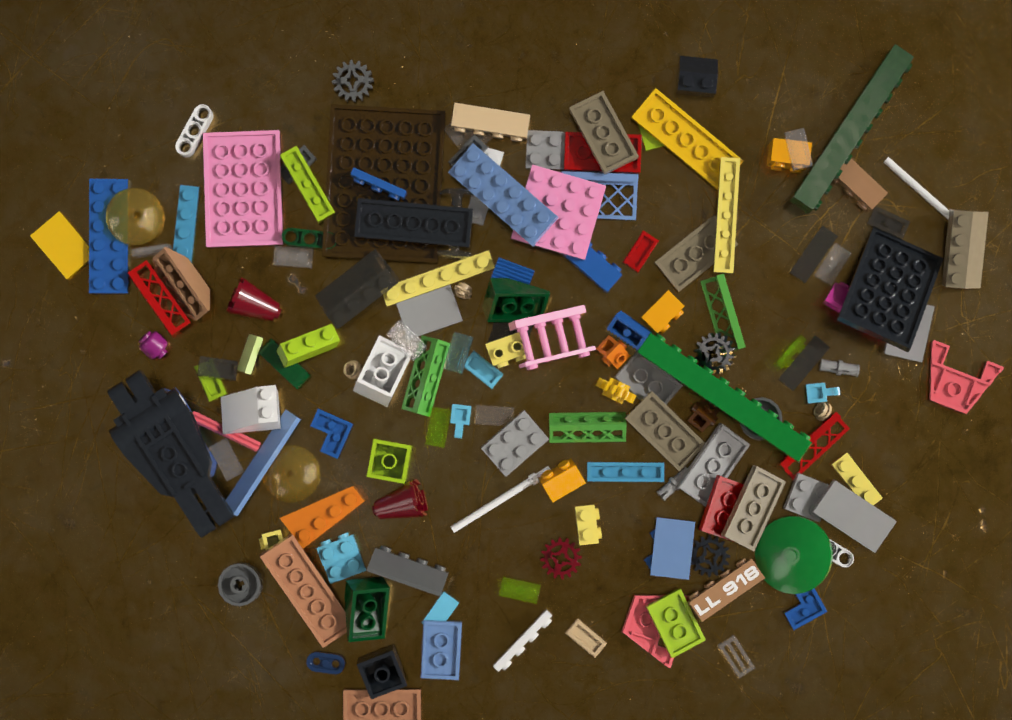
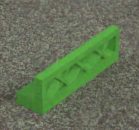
M724 273L700 281L715 334L721 332L732 338L736 350L745 348L746 346ZM716 281L718 290L715 295L707 291V283ZM715 299L723 304V309L720 313L712 308ZM720 317L728 321L729 326L726 331L718 328L717 323Z
M422 335L401 409L430 417L451 343ZM427 341H430V349L426 352ZM425 361V367L421 370V362ZM419 379L420 384L419 387L416 388L415 383ZM414 397L415 402L413 408H410V401Z
M626 412L549 413V443L626 442L627 423L624 418ZM614 430H622V435H613L611 433ZM553 431H562L565 434L553 436ZM575 431L583 432L581 436H575L572 433ZM594 431L603 432L600 436L592 434Z

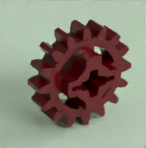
M558 537V542L556 543L551 539L552 545L545 544L547 550L541 551L545 557L540 558V561H545L546 563L542 568H548V575L553 572V578L560 575L561 579H564L565 574L570 578L571 571L578 572L575 566H581V563L577 562L578 559L582 558L581 555H577L580 548L574 549L573 547L576 543L572 542L569 544L568 538L562 542L561 537ZM562 545L560 550L556 552L551 551L552 548ZM568 547L572 550L574 559L568 556ZM561 553H564V557L570 561L558 563V559L552 555L560 556ZM548 558L554 560V569L550 566ZM571 565L569 569L561 571L563 566Z

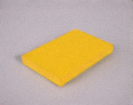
M60 211L30 235L67 280L89 263V245Z

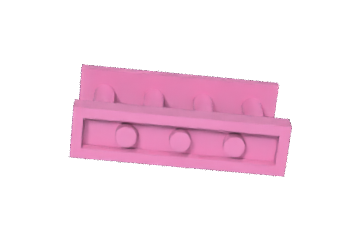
M585 305L508 323L510 331L517 330V333H520L527 362L519 364V368L526 367L527 370L538 368V364L574 355L582 358L589 356L590 351L596 350L595 346L586 348L579 321L580 315L586 313ZM569 318L572 321L579 350L569 352L562 326L563 319ZM547 322H552V325H555L562 354L554 356L551 354L545 331ZM530 326H534L538 331L544 358L534 360L527 333Z

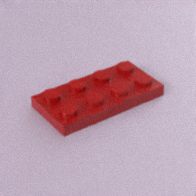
M565 132L564 171L602 172L582 133ZM627 134L639 158L610 173L640 174L642 135Z

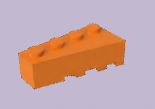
M351 486L285 515L280 519L304 549L366 500L355 486Z

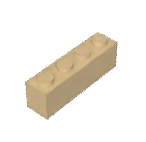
M454 103L450 128H454L455 132L465 133L466 130L473 131L474 135L484 136V133L492 134L493 138L503 139V136L511 137L512 141L522 142V139L527 138L530 115Z

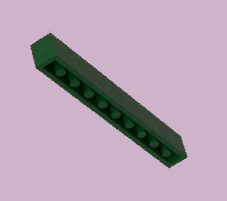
M896 44L888 51L790 199L791 203L807 214L812 210L817 211L822 204L821 197L823 194L826 196L833 187L830 185L832 180L839 178L843 172L840 168L843 164H848L853 156L850 153L853 149L857 150L863 141L861 139L864 133L867 134L872 128L871 121L873 118L877 119L883 111L881 106L883 103L887 104L893 96L891 91L893 88L897 89L903 81L900 77L903 73L907 74L913 64L910 62L914 56Z

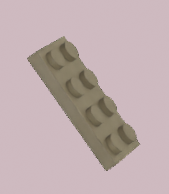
M604 91L569 107L571 115L604 175L639 158Z
M715 214L655 262L677 292H680L714 264L717 221Z
M650 391L624 417L679 472L705 445V442L653 391Z
M753 465L721 535L751 551H755L786 481Z

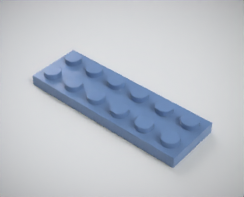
M474 143L448 172L533 247L559 218Z

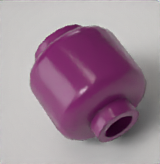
M148 331L138 341L140 343L139 349L149 359L156 357L160 359L167 352L165 348L168 343L157 331Z

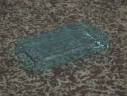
M454 332L443 369L460 374L463 373L473 337Z

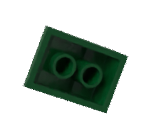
M490 278L482 305L487 322H513L542 315L545 313L550 291L510 278Z
M383 577L346 580L344 598L348 642L385 639L390 587Z

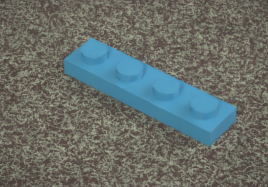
M180 185L173 251L189 258L192 263L200 187Z
M587 462V481L664 482V463Z

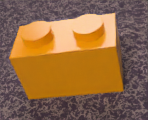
M668 290L640 319L655 334L659 332L663 334L670 327L668 323L673 318L677 320L684 313L682 311L684 305Z
M571 458L560 462L552 470H546L538 477L552 502L557 501L586 483Z

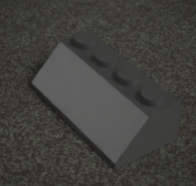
M381 545L380 548H375L366 571L441 596L449 572L445 571L446 567L435 564V567L429 566L426 560L417 558L416 561L409 559L410 555L403 552L398 554L392 553V549Z

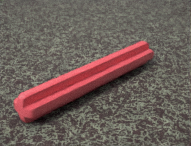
M193 411L198 425L253 451L259 450L261 445L259 441L242 433L223 434L221 423Z

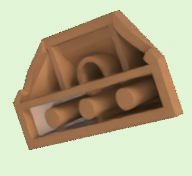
M164 247L152 258L154 271L185 315L197 321L210 310V288L189 258Z

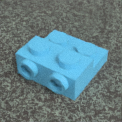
M347 532L337 536V541L331 542L328 539L320 542V547L316 548L330 584L367 570L354 534L349 536Z

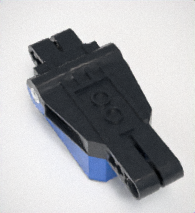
M138 370L125 379L134 396L123 381L107 390L108 395L121 414L113 420L116 426L111 428L109 433L123 455L160 494L175 498L197 534L203 538L217 529L213 519L221 526L235 517L232 509L211 478L215 474L217 461L204 442L193 412L177 388L174 387L171 390L162 388L156 392L143 371Z

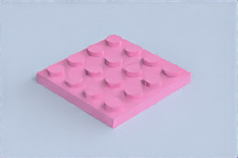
M532 164L525 189L559 217L534 246L585 260L606 186ZM513 230L511 239L529 244Z

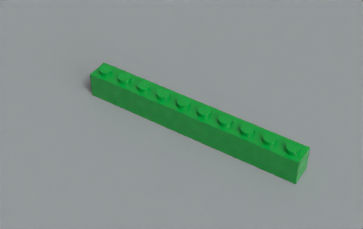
M652 333L649 334L638 350L641 356L799 463L812 445V442L809 441L810 436L802 431L800 434L794 431L793 428L795 426L786 420L784 422L778 420V415L770 409L767 412L763 410L760 402L754 398L750 401L744 397L746 393L736 387L734 390L728 386L730 384L729 381L721 376L719 379L713 376L714 371L705 365L703 368L697 365L698 361L689 354L687 357L682 355V350L674 344L669 346L665 343L666 339L658 333L655 336Z

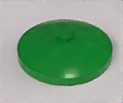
M789 516L775 520L764 529L755 548V560L757 567L765 577L764 580L771 587L783 593L800 594L816 588L825 580L832 566L833 551L827 534L818 524L804 517Z

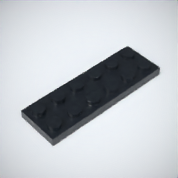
M358 198L354 237L470 248L473 209Z

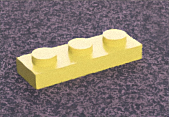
M848 453L843 454L831 464L852 492L872 505H875L882 499L881 495Z

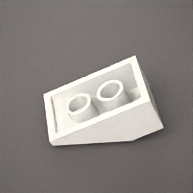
M379 335L353 391L388 407L414 351Z
M276 385L254 387L221 397L223 434L281 429L279 395Z

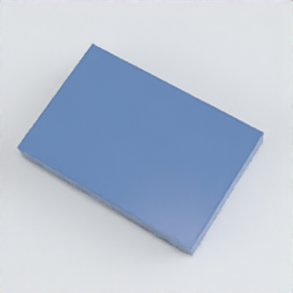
M657 517L650 575L689 580L695 522Z
M423 620L420 678L459 680L462 622Z

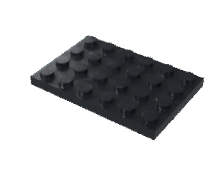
M873 227L837 321L909 352L944 258Z

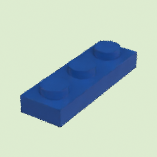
M353 167L350 175L354 178L353 181L360 185L366 183L371 186L370 189L378 193L384 191L389 194L388 197L396 201L405 199L406 190Z

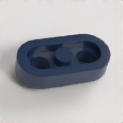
M313 652L306 660L307 667L314 672L339 674L345 668V660L338 654ZM314 658H319L320 664H314ZM334 660H337L339 662L338 667H334L332 665V662Z

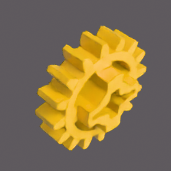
M599 377L595 385L603 389L602 395L620 404L624 400L633 404L637 396L629 392L630 386L611 377L608 381Z

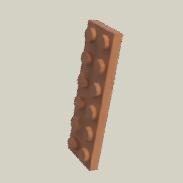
M292 533L259 554L266 567L323 648L347 633L344 608Z

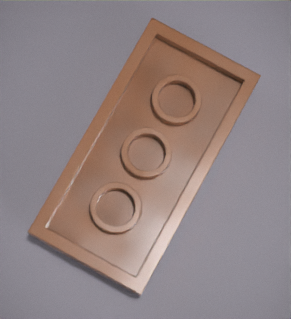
M344 689L343 720H421V689H398L372 700L367 689Z

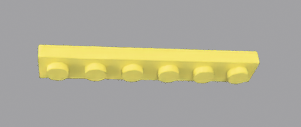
M720 158L714 273L733 274L740 158Z
M488 250L383 287L381 291L385 303L389 307L488 272L495 267Z

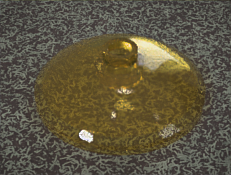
M128 188L120 191L110 200L106 209V223L109 231L116 239L128 245H142L150 242L159 234L163 226L164 213L160 202L153 194L144 189ZM138 212L140 214V218H135L133 216V213Z
M297 445L283 446L267 470L263 481L269 493L276 499L289 503L299 502L308 498L316 490L320 481V467L317 459L309 450ZM289 470L294 473L291 478L287 476V471Z

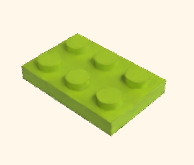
M680 588L645 606L671 658L706 640Z

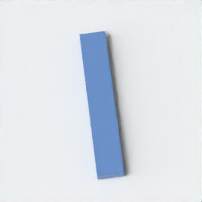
M285 409L280 417L281 429H273L226 499L234 515H239L301 419Z

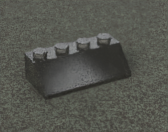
M374 249L315 296L326 316L339 329L395 286L399 278L378 251Z

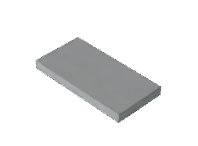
M719 423L678 482L677 487L706 507L716 476L728 478L750 444Z
M834 479L812 509L813 513L874 553L897 522Z

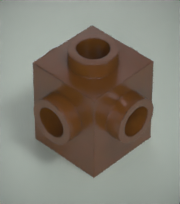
M703 399L701 403L697 401L691 408L693 413L687 421L703 432L709 425L713 426L719 417L716 415L720 409L706 399Z

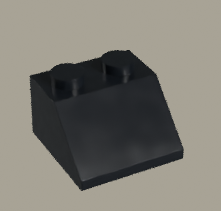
M680 56L676 94L714 98L717 89L718 59Z
M394 644L357 659V667L371 700L407 686L401 661Z

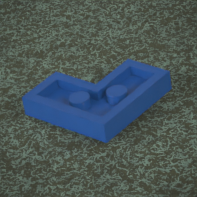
M317 409L310 426L327 433L320 452L338 459L353 424L321 409Z
M814 588L805 593L795 594L800 604L784 612V615L792 629L795 630L828 611Z

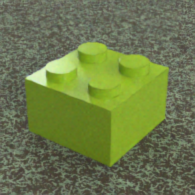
M373 439L367 477L405 484L413 446Z

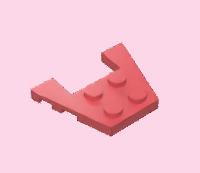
M932 340L929 400L967 414L1004 367L986 361L981 376L978 379L943 365L950 346Z
M634 595L621 632L666 667L671 668L674 658L670 657L665 647L658 645L660 635L645 607L665 595ZM684 595L687 601L690 600V595Z

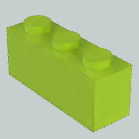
M329 324L281 343L277 353L284 368L336 348L340 339L333 324Z

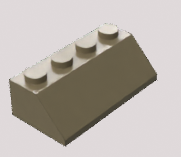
M949 209L942 276L943 286L964 289L981 288L989 212Z

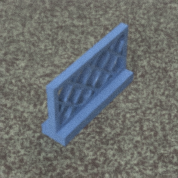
M561 171V173L598 184H609L616 189L609 198L604 194L607 200L600 206L601 208L609 202L616 210L610 215H605L599 209L601 214H598L597 219L636 220L639 174L608 173L604 175L603 172ZM625 185H634L633 194L627 199L620 190ZM619 192L625 201L617 208L610 199ZM632 197H633V205H632L631 202L629 201ZM627 202L632 207V216L623 215L619 210Z

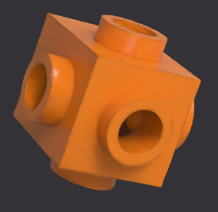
M610 335L596 348L603 356L601 360L609 367L612 364L616 369L631 356L626 351L627 346L620 339L616 341Z

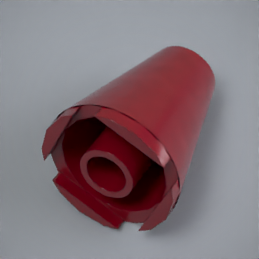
M240 277L238 287H235L226 312L267 321H273L274 318L278 319L282 310L279 308L280 304L248 280Z
M417 479L410 480L375 500L374 505H372L373 514L378 516L379 519L427 516V513L424 512L428 510L427 500L424 491L418 488V485H421Z

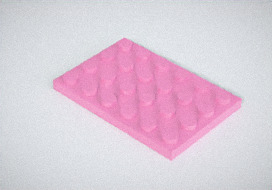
M279 130L203 133L207 248L283 245Z

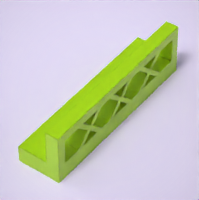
M295 146L282 153L280 157L318 224L324 222V219L333 215L335 211L298 147Z

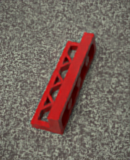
M147 260L128 272V276L172 338L191 323ZM147 267L150 271L149 279L140 278L137 272ZM151 283L160 285V295L150 292ZM162 299L172 302L171 311L161 308ZM172 315H180L185 322L175 327L171 322Z
M833 412L828 419L824 420L808 435L811 437L809 441L812 444L814 443V447L809 448L814 449V455L811 460L801 459L800 469L797 473L802 474L850 429L837 412ZM836 422L844 428L839 434H831V427ZM821 436H828L825 447H817V440ZM787 455L778 465L794 481L796 474L793 475L788 467L796 461Z

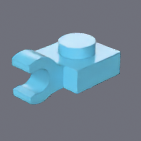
M825 383L806 384L807 404L827 402V396L840 395V388H826Z
M452 404L450 424H456L454 438L462 439L463 426H469L472 406Z

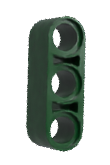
M287 228L282 233V240L289 247L322 250L323 231ZM289 233L296 234V239L293 242L286 241ZM309 235L315 237V241L312 244L305 243V238Z
M270 338L259 350V354L298 390L311 375L298 363L284 368L277 353L279 345Z

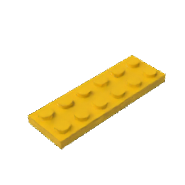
M656 88L631 117L632 120L717 190L719 188L720 158H740Z

